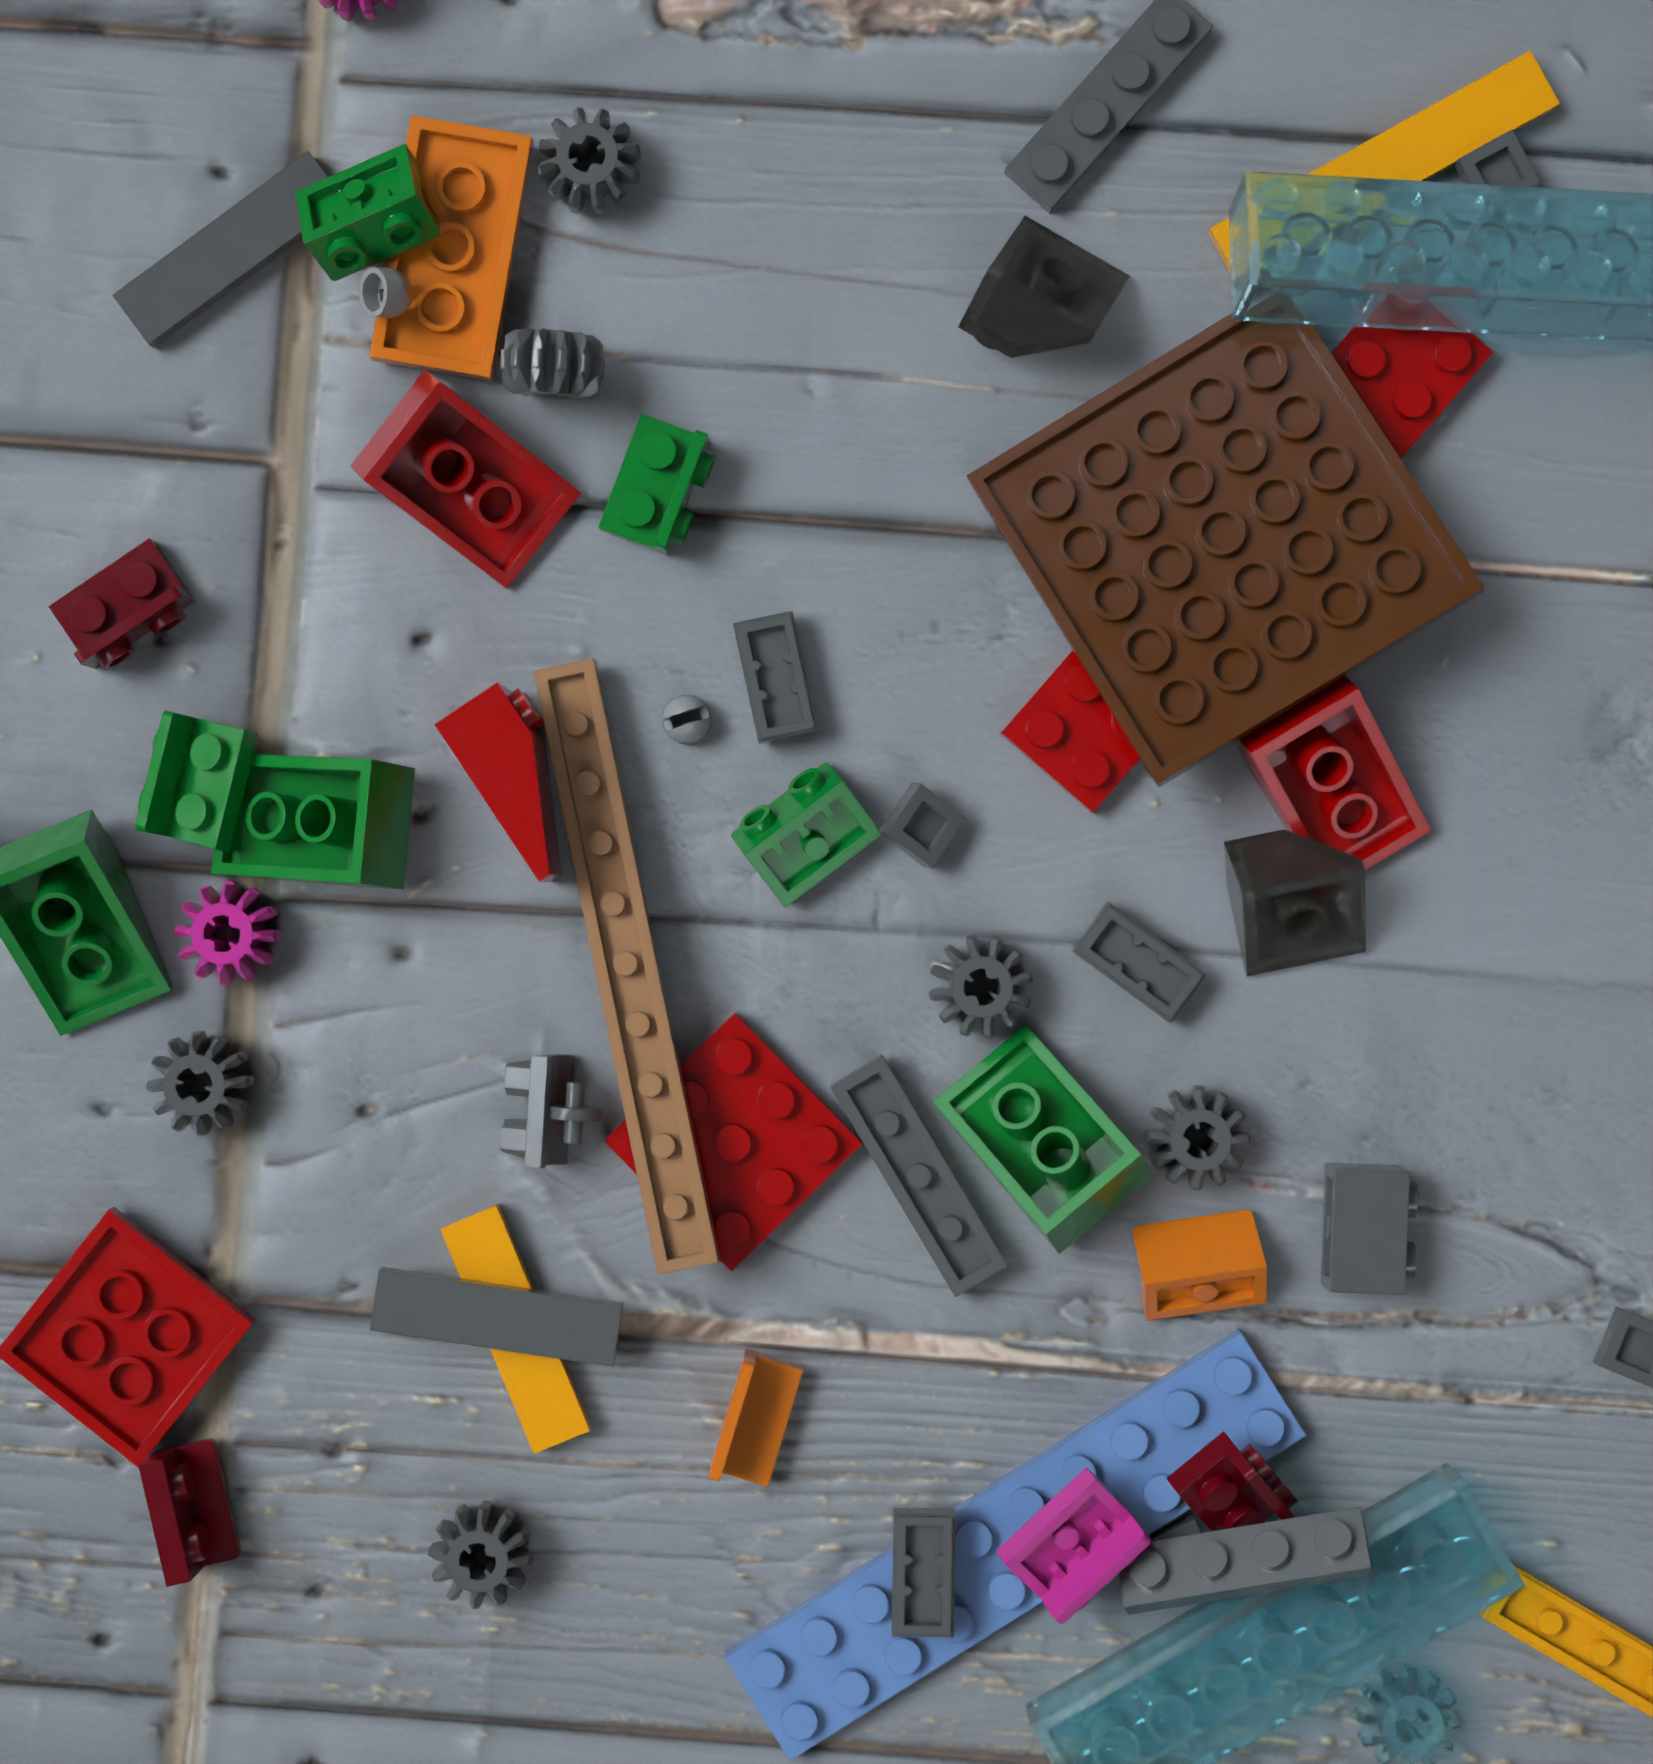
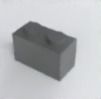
M1325 1163L1321 1284L1330 1292L1406 1295V1279H1413L1416 1272V1247L1414 1242H1407L1408 1217H1416L1419 1204L1418 1185L1416 1181H1410V1171L1398 1165Z

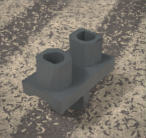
M558 1053L533 1055L531 1060L507 1063L505 1066L504 1089L506 1094L528 1097L527 1119H505L501 1127L500 1150L524 1158V1167L546 1168V1165L567 1164L568 1144H581L583 1122L601 1120L600 1107L584 1105L585 1083L572 1081L574 1055Z

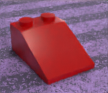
M425 369L350 465L366 483L506 589L581 494L579 490Z
M1346 676L1235 742L1254 778L1326 894L1431 832L1359 688Z
M497 682L434 725L539 882H552L562 874L545 740L537 730L538 727L544 724V720L526 692L522 693L519 688L512 692Z

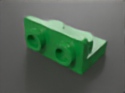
M402 144L295 191L304 245L333 281L340 280L441 235L439 223L424 200L417 161L406 144Z
M641 413L598 526L599 530L667 556L673 542L683 545L695 514L694 510L686 508L694 485L702 488L706 486L716 459V453L708 450L711 443L709 435L699 430L693 433Z
M164 711L159 729L154 736L153 754L145 786L138 801L139 811L135 823L136 830L230 852L259 733L171 711Z
M824 763L818 768H810L797 775L789 784L788 791L769 805L758 806L747 813L741 820L739 828L731 834V837L781 904L786 908L881 836V834L843 780L828 763Z

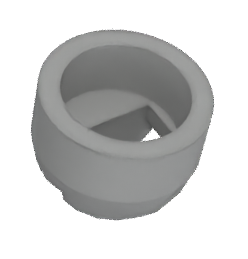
M368 268L363 273L359 285V300L365 314L372 318L400 316L412 303V296L407 295V288L411 286L410 281L401 271L392 268Z
M681 695L672 699L666 705L663 711L662 723L666 733L674 741L681 744H694L701 741L708 734L712 718L709 708L701 699L692 695ZM696 709L700 710L701 720L688 722L673 728L670 718Z

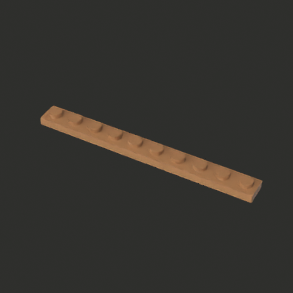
M594 658L534 671L657 1275L717 1263L721 1259L597 661Z

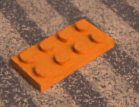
M411 115L406 145L417 161L424 200L439 223L441 235L386 259L385 268L401 271L410 281L411 286L407 288V295L412 296V303L400 316L376 318L369 357L375 362L493 382L534 140L530 135Z

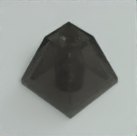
M1025 215L986 271L958 328L974 336L976 341L984 347L998 350L1010 358L1087 344L1093 339L1130 276Z
M1285 829L1224 842L1227 888L1247 977L1366 952L1365 867L1362 859Z

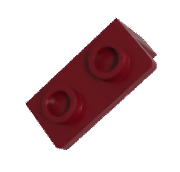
M149 538L48 607L78 651L74 655L79 663L94 669L102 666L104 670H108L132 656L135 652L132 644L152 631L155 636H158L181 623L186 617L183 609L194 603L195 599L157 543Z
M1224 1431L1166 1478L1178 1495L1211 1531L1264 1523L1275 1513L1281 1520L1295 1518L1290 1508L1298 1500L1287 1486L1272 1471L1250 1443L1240 1450Z
M208 1438L156 1450L138 1465L166 1587L191 1582L204 1566L234 1560L241 1554L240 1541L215 1439Z

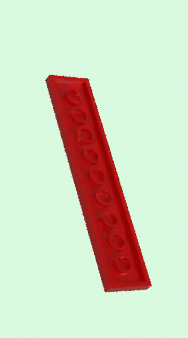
M1403 272L1396 277L1331 352L1400 459L1494 353ZM1073 650L1000 733L1090 813H1093L1140 759Z

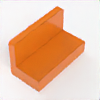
M1245 1209L1133 1227L1132 1236L1140 1268L1141 1298L1146 1321L1267 1303V1265L1252 1211Z
M745 1349L711 1461L708 1479L720 1482L723 1473L768 1487L803 1373L802 1365Z

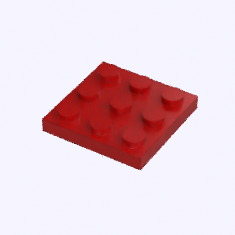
M736 1012L680 1065L720 1259L731 1272L862 1145V1141ZM625 1119L604 1142L637 1175Z
M112 1207L107 1210L0 1345V1359L138 1467L151 1455L257 1319L116 1207Z

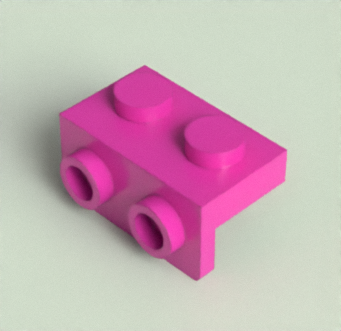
M1086 1467L1002 1544L996 1552L1004 1565L1042 1600L1051 1616L1058 1623L1063 1624L1078 1610L1085 1607L1092 1597L1118 1573L1132 1564L1138 1555L1150 1545L1151 1538L1132 1512Z

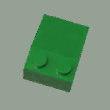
M254 754L230 852L213 849L211 874L404 890L415 768L374 759Z
M92 809L0 847V938L60 1036L171 991L172 983L123 863Z
M1026 1024L932 1101L1058 1254L1062 1253L1153 1176L1142 1154Z

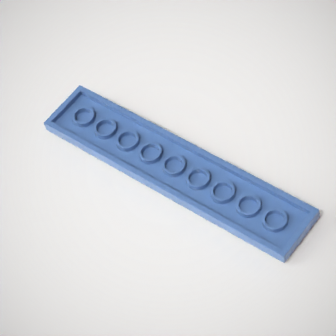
M1236 1329L952 1508L956 1512L954 1638L892 1637V1546L728 1649L725 1653V1659L791 1761L1042 1603V1600L1004 1565L996 1550L1086 1467L1132 1512L1146 1533L1150 1535L1191 1509L1166 1478L1223 1431L1240 1450L1250 1443L1264 1461L1269 1460L1304 1438L1306 1434L1239 1329Z

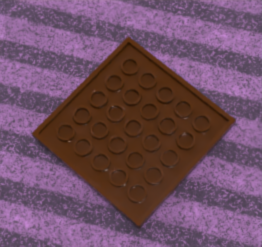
M1284 281L966 475L976 495L1158 788L1482 594L1484 586Z

